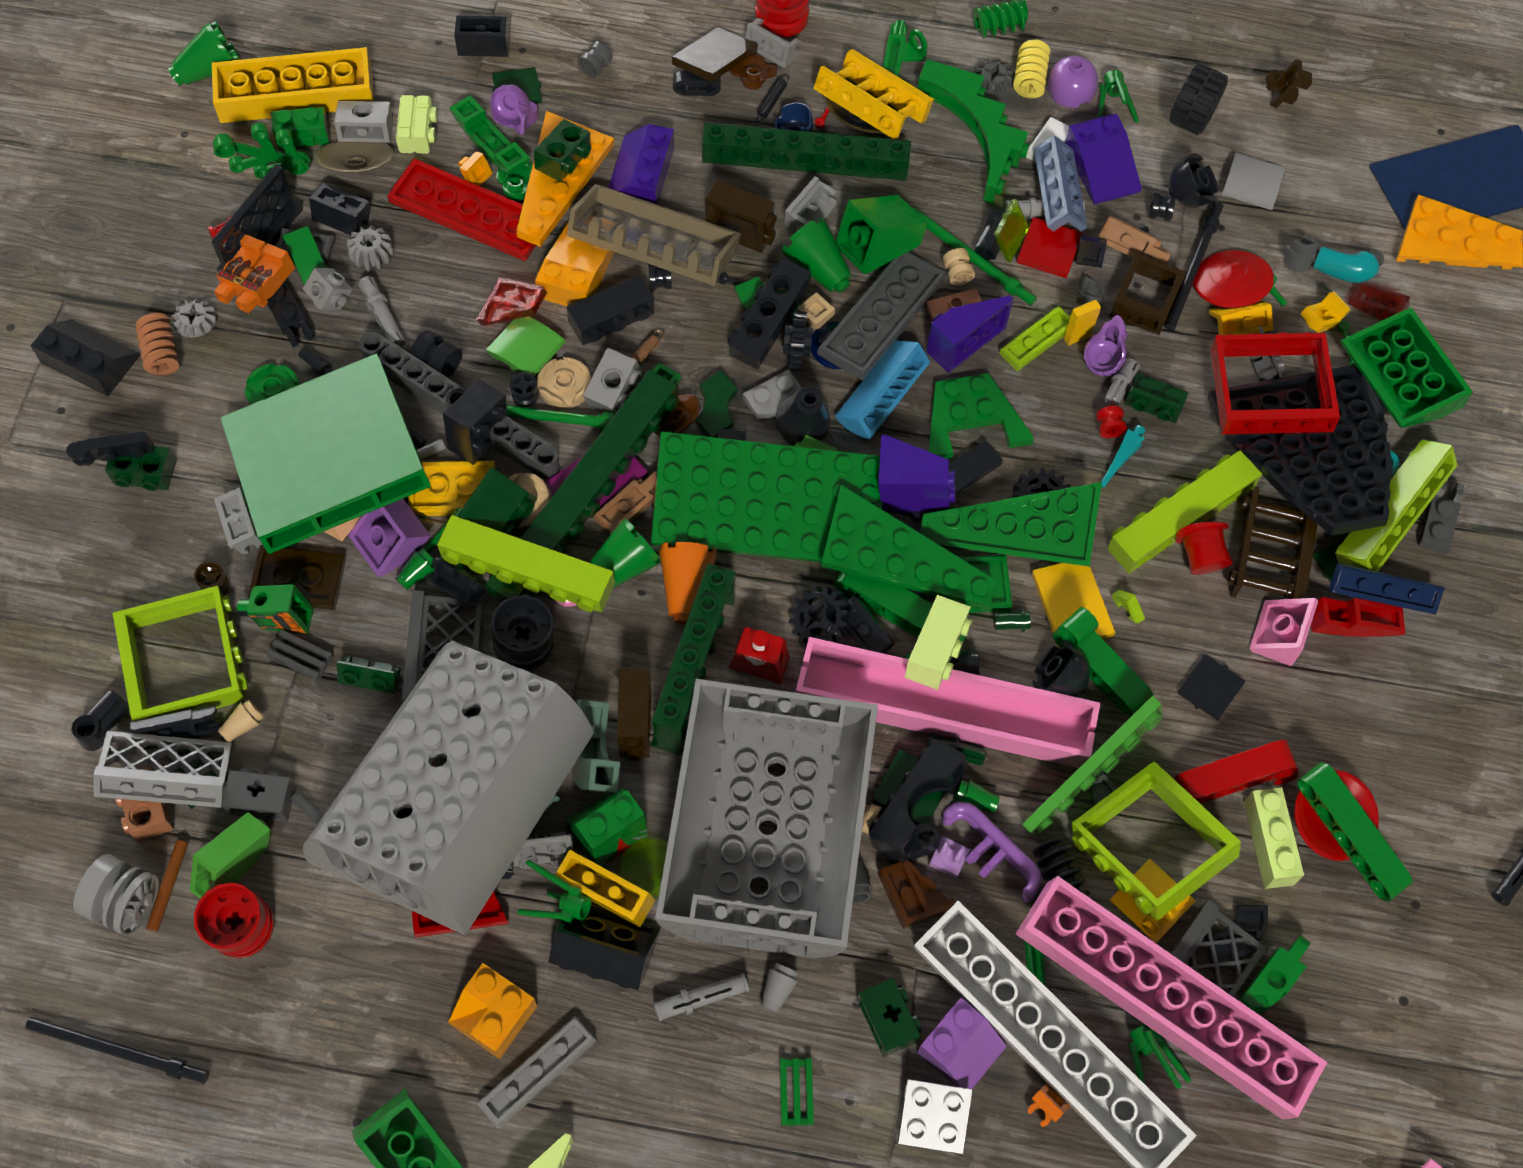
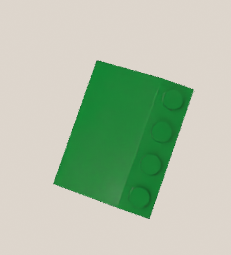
M1412 307L1346 337L1340 342L1400 429L1441 419L1464 408L1473 393Z

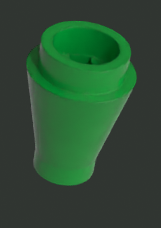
M423 548L418 552L414 551L395 579L408 590L434 571V567H432L434 559Z
M968 778L967 781L963 779L959 781L954 790L952 801L956 803H971L979 810L994 813L1000 796L991 793Z

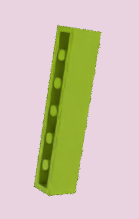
M1423 439L1419 442L1416 448L1410 452L1403 465L1396 470L1395 475L1390 481L1389 518L1386 525L1350 532L1335 552L1338 563L1373 571L1380 570L1458 466L1452 445Z
M1241 450L1232 456L1227 454L1217 462L1216 467L1211 470L1206 468L1200 472L1194 482L1182 484L1174 492L1175 495L1169 499L1163 497L1153 506L1154 509L1148 513L1145 511L1139 513L1132 520V524L1126 528L1124 526L1117 528L1110 536L1112 539L1107 549L1130 574L1176 542L1175 534L1181 528L1207 521L1251 491L1259 482L1262 473Z
M451 515L437 544L442 558L451 564L458 565L462 563L479 574L487 572L496 575V578L502 582L511 584L513 581L519 583L530 592L539 593L541 591L550 594L551 598L563 603L566 600L570 601L587 612L595 610L602 613L615 584L614 573L611 570Z

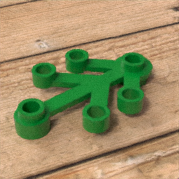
M255 123L251 126L252 138L258 141L261 148L234 142L233 138L225 133L216 135L212 142L214 154L217 157L229 158V167L232 172L241 173L245 169L253 167L255 177L260 179L265 178L275 164L282 167L283 171L288 170L293 175H302L309 170L311 163L310 157L306 153L296 150L292 143L291 131L288 129H280L275 133L277 144L283 146L286 154L277 152L268 137L267 126L263 123ZM235 152H236V153H240V154H244V155H248V156H253V157L244 159L242 156H233V155H234ZM272 161L278 162L275 164L268 165V163Z

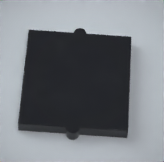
M1205 654L1177 694L1194 704L1195 709L1203 710L1218 721L1246 681L1230 671L1227 665H1221Z

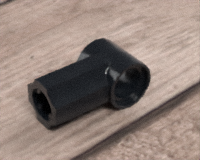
M993 208L986 221L984 232L975 247V252L987 261L995 260L1005 240H1009L1012 236L1018 218Z
M109 690L87 715L79 716L74 720L71 727L72 734L83 749L87 751L100 749L104 744L107 731H110L127 713L129 704L117 693ZM95 729L91 735L84 736L87 731Z

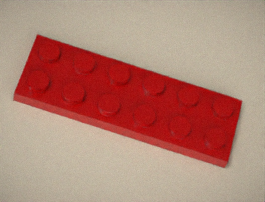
M413 158L387 195L388 202L522 261L526 262L536 247L532 243L517 238V227L523 207L522 204Z

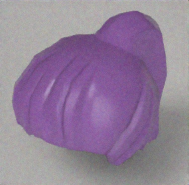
M502 85L492 93L490 100L492 118L501 126L513 128L519 135H523L525 130L537 121L539 117L537 105L529 101L527 94L516 85Z
M1116 315L1110 321L1105 322L1101 330L1085 346L1083 359L1086 362L1087 368L1095 375L1108 377L1116 374L1126 361L1127 345L1125 340L1128 338V333L1120 316Z

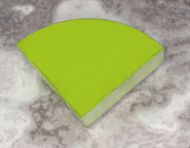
M1122 590L1112 594V599L1116 606L1120 607L1122 605L1130 614L1127 617L1129 620L1136 624L1145 620L1136 595Z

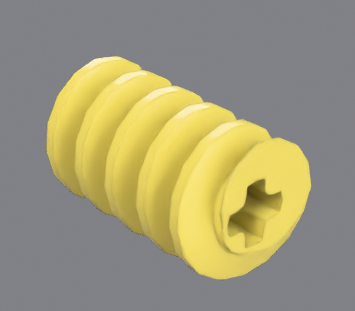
M1029 40L1019 47L1013 87L1019 95L1029 99L1041 97L1045 90L1044 86L1051 50L1041 40Z

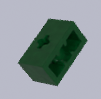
M894 978L858 993L857 1002L883 1058L918 1042L920 1038L919 1032L922 1031L921 1024L915 1013L910 1015L905 1004L908 1002L907 994L901 984L896 985ZM887 1010L891 1014H897L895 1023H893L891 1018L885 1019Z

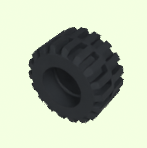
M1197 64L1187 77L1170 113V123L1197 136L1202 133L1223 96L1228 84V76L1204 64Z

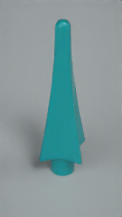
M1136 425L1133 431L1129 428L1127 429L1119 450L1101 481L1102 488L1106 487L1123 464L1142 446L1141 442L1145 439L1142 437L1146 432L1145 428Z

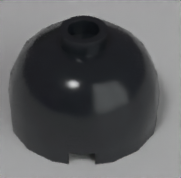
M1196 153L1190 154L1177 162L1169 176V194L1176 196V200L1180 204L1189 208H1197L1213 202L1217 199V197H1214V194L1218 192L1217 181L1209 165L1204 167L1200 162L1203 158Z
M1064 640L1061 641L1064 645L1059 648L1054 645L1042 656L1034 671L1038 674L1037 682L1033 680L1032 684L1037 689L1076 697L1078 694H1082L1089 685L1090 663L1080 648Z

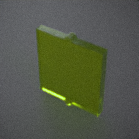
M1012 199L994 233L1005 261L1010 263L1018 248L1021 247V242L1029 229L1019 202L1016 199Z

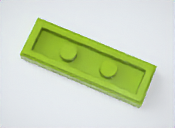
M1057 306L1002 347L999 354L1018 372L1065 336L1070 316L1060 306Z

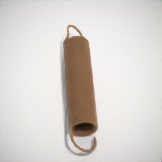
M652 334L630 358L637 360L640 365L660 344V340Z

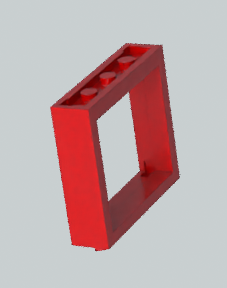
M1279 332L1276 334L1250 333L1233 335L1227 333V335H1215L1210 353L1222 434L1334 432L1340 419L1326 333L1305 332L1288 334L1286 332ZM1312 355L1321 409L1231 410L1224 357Z

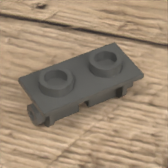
M1260 326L1259 329L1261 334H1265L1262 326ZM1250 356L1252 361L1262 357V360L1253 363L1260 381L1272 380L1278 376L1283 378L1281 372L1286 371L1280 356Z

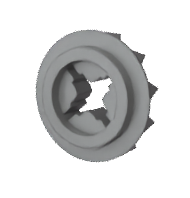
M198 298L190 302L185 300L183 305L176 306V312L171 315L175 330L185 337L193 338L205 335L216 323L214 307L207 300L200 301ZM196 311L198 316L194 318L191 324L189 317Z

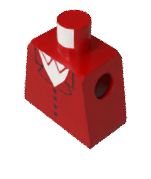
M744 627L737 641L729 668L781 684L790 660L786 641L782 637L769 634L764 630Z

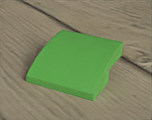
M520 313L486 350L490 357L509 364L514 373H529L535 376L566 342L564 338L549 327Z

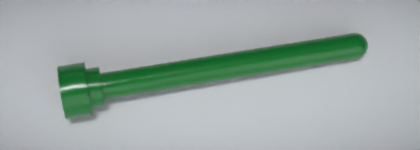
M507 406L506 416L593 426L602 432L616 412L604 411L603 414L598 413L597 416Z

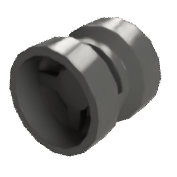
M596 41L588 48V53H583L579 57L578 65L586 75L595 78L601 73L602 67L607 66L612 61L613 55L608 47Z

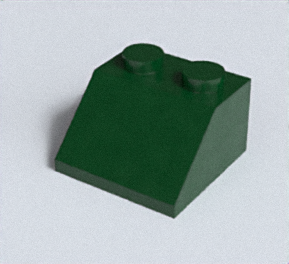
M491 467L458 515L465 520L515 537L519 525L525 517L532 513L538 498Z

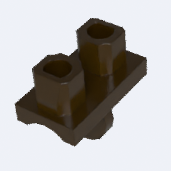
M1295 59L1286 70H1271L1266 75V88L1273 94L1270 106L1278 108L1282 102L1292 105L1299 96V88L1307 90L1312 85V73L1302 70V61Z

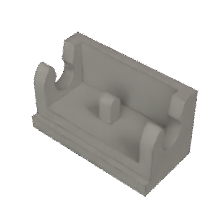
M757 18L752 23L747 24L745 39L757 43V53L785 68L800 55V49L796 46L801 43V40L795 38L790 43L760 27L759 25L764 22L761 18Z
M815 176L785 210L784 227L796 233L801 227L812 220L819 223V218H822L825 221L837 206L838 201L833 198L836 193L835 190Z
M240 487L214 499L228 546L231 549L235 548L241 554H249L247 546L255 545L256 548L263 546L257 536L244 491Z

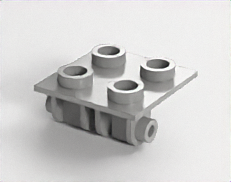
M566 832L551 833V837H548V834H544L545 838H539V835H535V839H533V836H528L513 860L514 867L519 866L522 869H531L526 864L527 860H531L536 864L550 863L552 865H561L568 851L572 850L574 852L573 834H566Z

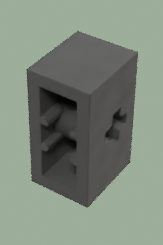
M247 768L240 769V772L229 770L221 806L228 815L243 816L249 812L255 818L288 822L292 806L291 798L295 793L296 787L288 775L284 773L271 772L270 775H264Z

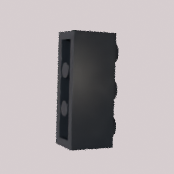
M637 275L567 306L568 322L582 345L597 342L605 335L614 331H621L626 326L636 321H643L654 314V299L640 276Z

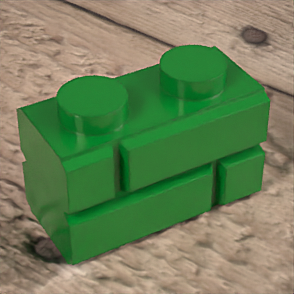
M324 107L271 112L272 133L278 149H284L276 141L275 133L280 129L291 131L292 143L295 148L330 143L329 123Z

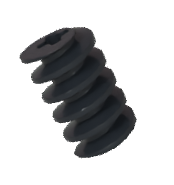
M1057 838L1033 849V855L1040 858L1037 866L1040 869H1045L1041 874L1044 880H1052L1059 876L1080 891L1079 887L1086 881L1085 879H1075L1074 877L1081 871V868L1070 867V864L1077 859L1076 856H1066L1065 854L1072 849L1070 844L1062 845L1063 839ZM1089 890L1080 891L1086 896L1090 894Z

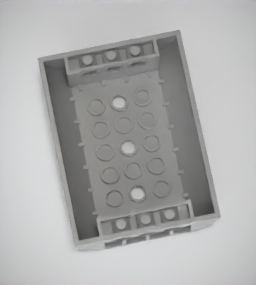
M450 641L439 651L303 845L304 856L307 862L466 935L594 734L592 727L580 707L557 683L457 642ZM470 709L480 712L477 716L471 718L465 716L466 712ZM436 758H447L443 766H431ZM403 808L413 809L410 816L400 819L396 817L397 813Z
M696 679L655 916L656 922L667 931L687 940L806 958H821L842 953L847 948L878 705ZM779 763L784 766L785 773L782 776L774 777L768 772L769 766ZM764 821H772L775 823L777 830L771 835H765L760 831L759 826ZM758 879L765 881L768 885V890L761 895L753 893L750 889L751 883Z

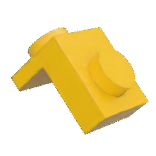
M1333 291L1322 302L1307 306L1300 315L1306 320L1308 327L1320 333L1335 328L1348 314L1350 308Z

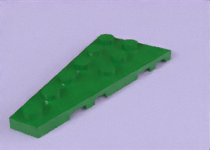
M1102 482L923 514L920 533L940 546L1090 567Z
M841 485L821 566L936 597L939 595L959 603L989 610L996 583L994 578Z

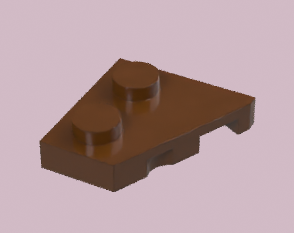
M908 860L904 864L899 862L882 868L877 873L902 929L945 914L956 903L954 899L951 898L949 900L935 888L937 885L928 877L921 875L919 870Z

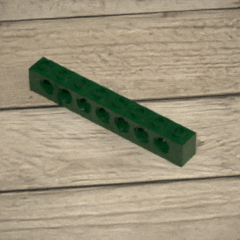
M705 123L702 139V163L907 181L911 141Z

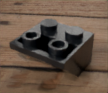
M460 13L456 15L454 37L458 56L508 57L511 14Z

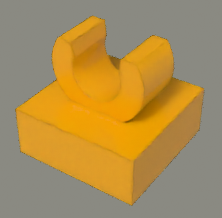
M477 151L470 158L464 156L457 163L460 166L459 169L464 179L478 186H481L493 174L484 154Z

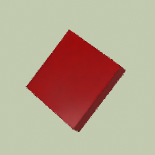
M1033 217L1017 263L1067 279L1078 249L1080 236L1083 235V232L1064 226L1053 232L1047 227L1045 220Z

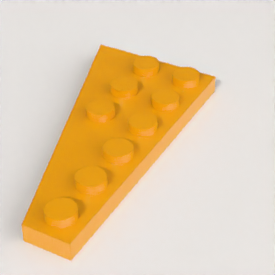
M548 111L545 114L538 145L565 119L590 132L591 151L587 158L582 159L576 165L573 173L568 174L561 182L536 170L533 162L517 227V238L539 247L548 238L614 146L613 137Z
M1418 195L1414 202L1396 261L1405 262L1406 259L1419 260V263L1429 264L1430 261L1444 262L1446 265L1487 268L1489 265L1501 266V269L1511 270L1513 267L1523 268V231Z

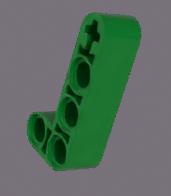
M1080 607L1055 630L1052 635L1053 639L1059 647L1064 645L1061 641L1066 640L1080 648L1090 663V679L1120 711L1131 717L1154 696L1153 692L1095 632L1099 626L1095 616L1086 608Z

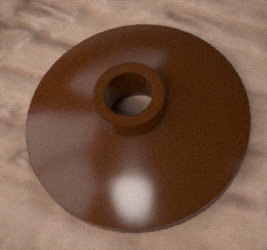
M691 394L679 395L677 407L673 412L666 414L661 428L654 434L660 437L661 432L680 434L695 421L700 412L699 400Z

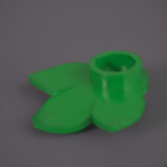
M531 162L526 163L510 174L502 171L500 168L497 170V181L502 184V190L508 199L519 201L525 198L533 166Z

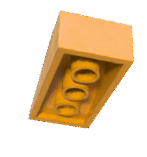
M591 216L583 226L589 227V222L594 217ZM602 220L601 232L609 234L617 224ZM568 223L545 257L535 279L539 299L563 306H569L597 293L614 254L610 250L567 236Z

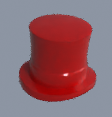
M1195 523L1181 528L1175 534L1176 542L1183 544L1187 552L1191 575L1213 573L1233 564L1223 533L1224 530L1229 528L1228 523Z

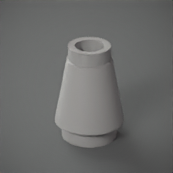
M775 963L773 970L769 969L761 1006L778 1013L798 983L796 981L798 973Z

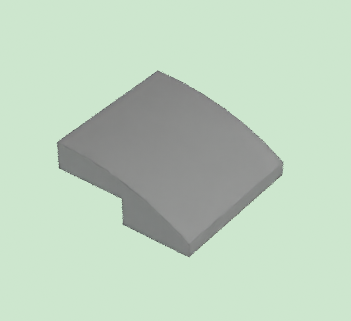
M1236 153L1222 195L1272 210L1285 168Z

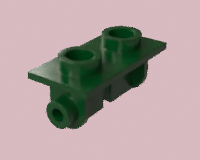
M351 655L347 658L342 657L341 661L337 660L338 683L380 692L396 693L395 679H399L401 668L396 667V664L376 661L374 666L370 667V660Z

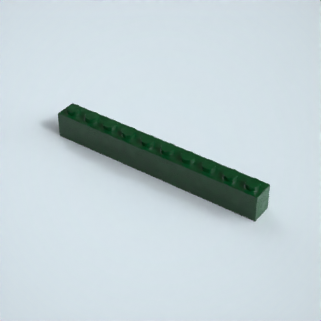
M649 369L521 539L566 554L567 546L572 539L576 540L581 535L584 528L583 525L589 517L593 518L598 512L599 502L603 496L608 497L615 489L617 478L620 474L625 475L632 465L631 460L637 453L641 454L644 451L648 438L653 432L657 433L664 421L663 418L668 412H673L679 402L677 385ZM492 575L485 584L489 595L501 603L513 596L528 595L533 597L534 595L533 592L526 590L523 585L513 581L511 584L502 582L496 578V575Z

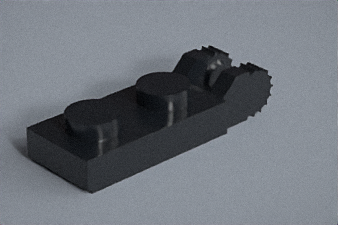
M284 281L274 295L267 299V306L282 334L286 335L291 346L294 348L299 345L295 334L292 333L293 331L301 328L308 341L314 339L305 315L287 282Z
M141 431L70 442L68 447H66L67 450H65L66 454L73 459L72 461L76 465L89 466L96 459L113 461L117 457L129 456L138 458L147 453H154V443L146 432Z
M206 704L197 706L193 711L187 710L132 721L130 723V730L135 734L199 739L201 736L218 732L222 722L221 719L216 718L218 713L216 707ZM147 746L143 749L155 748L157 746Z

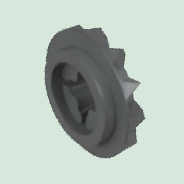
M989 59L987 63L981 62L979 67L975 68L976 74L985 76L983 87L987 88L986 93L1001 94L1008 91L1013 85L1014 71L1010 70L1009 64H1002L1001 59L998 62H993ZM993 72H997L998 76L991 81V75Z

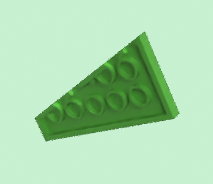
M1152 696L1022 825L1032 835L1036 832L1044 833L1053 824L1052 818L1059 811L1064 813L1075 802L1074 798L1082 790L1085 792L1089 789L1103 771L1108 774L1120 762L1118 758L1125 751L1128 753L1140 743V737L1148 730L1152 731L1162 721V704Z

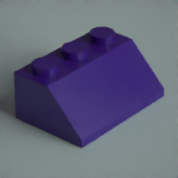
M647 124L625 135L608 188L658 205L674 151V129Z

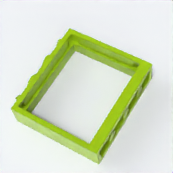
M218 586L112 613L130 715L133 721L187 710L193 711L199 705L211 704L217 709L246 701L244 690L248 689V683L244 672L240 673L238 665L243 663L242 654L239 646L234 645L233 638L238 636L234 621H229L228 612L232 611V605L229 596H224ZM216 608L231 687L148 708L134 629Z
M1155 761L1072 822V841L1080 851H1086L1092 857L1096 867L1102 872L1106 871L1113 878L1117 888L1123 893L1127 892L1135 900L1139 910L1146 915L1150 914L1156 921L1237 859L1240 853L1241 841ZM1150 789L1217 851L1216 854L1158 899L1092 835L1093 832Z

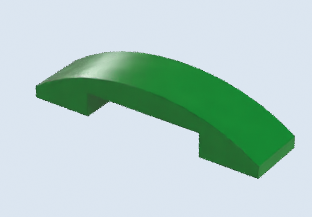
M471 95L449 107L450 112L470 140L502 171L510 174L531 161L530 157L516 142L511 144L488 120L485 110Z

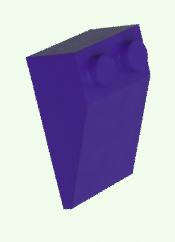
M1117 113L1069 126L1065 143L1074 151L1077 172L1093 205L1141 192L1142 187L1128 135Z
M1010 295L954 307L944 314H938L930 324L931 329L926 353L946 372L950 373L1006 329L1013 298Z

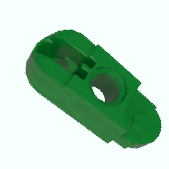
M1300 934L1287 951L1281 946L1276 948L1244 991L1239 1001L1257 1014H1261L1283 998L1307 967L1299 960L1311 942Z

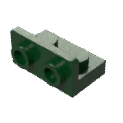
M1137 373L1125 405L1131 406L1136 411H1144L1157 416L1163 421L1176 423L1189 392Z

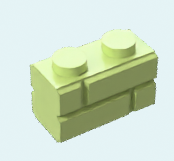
M402 95L400 97L396 141L401 153L416 152L428 154L431 143L436 142V130L432 125L433 122L438 121L437 107L433 106L431 97H414L413 95Z

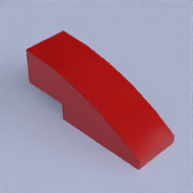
M1322 597L1318 600L1311 623V632L1356 637L1404 635L1406 631L1403 608L1359 598H1352L1345 602Z

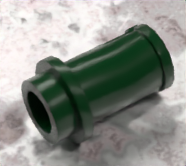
M1021 609L1020 612H995V631L1021 629V632H1025V629L1031 628L1030 612H1024V609Z

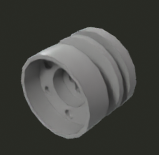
M102 855L87 869L78 885L73 901L74 912L94 923L102 922L103 926L107 929H114L115 932L122 936L131 935L140 927L151 911L157 897L159 879L154 874L144 872L139 867L130 869V865L126 861L113 855Z

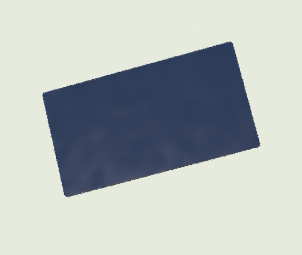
M1513 125L1376 162L1369 167L1404 230H1406L1414 202L1418 195L1485 218L1523 208V131L1519 125Z

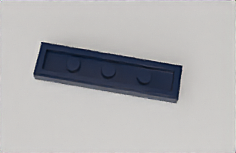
M1337 563L1329 587V591L1333 593L1435 615L1445 589L1441 585Z

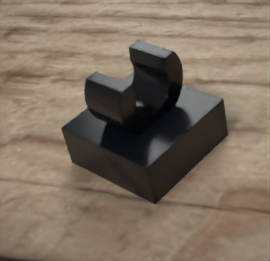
M1080 236L1075 260L1076 264L1102 268L1107 239Z

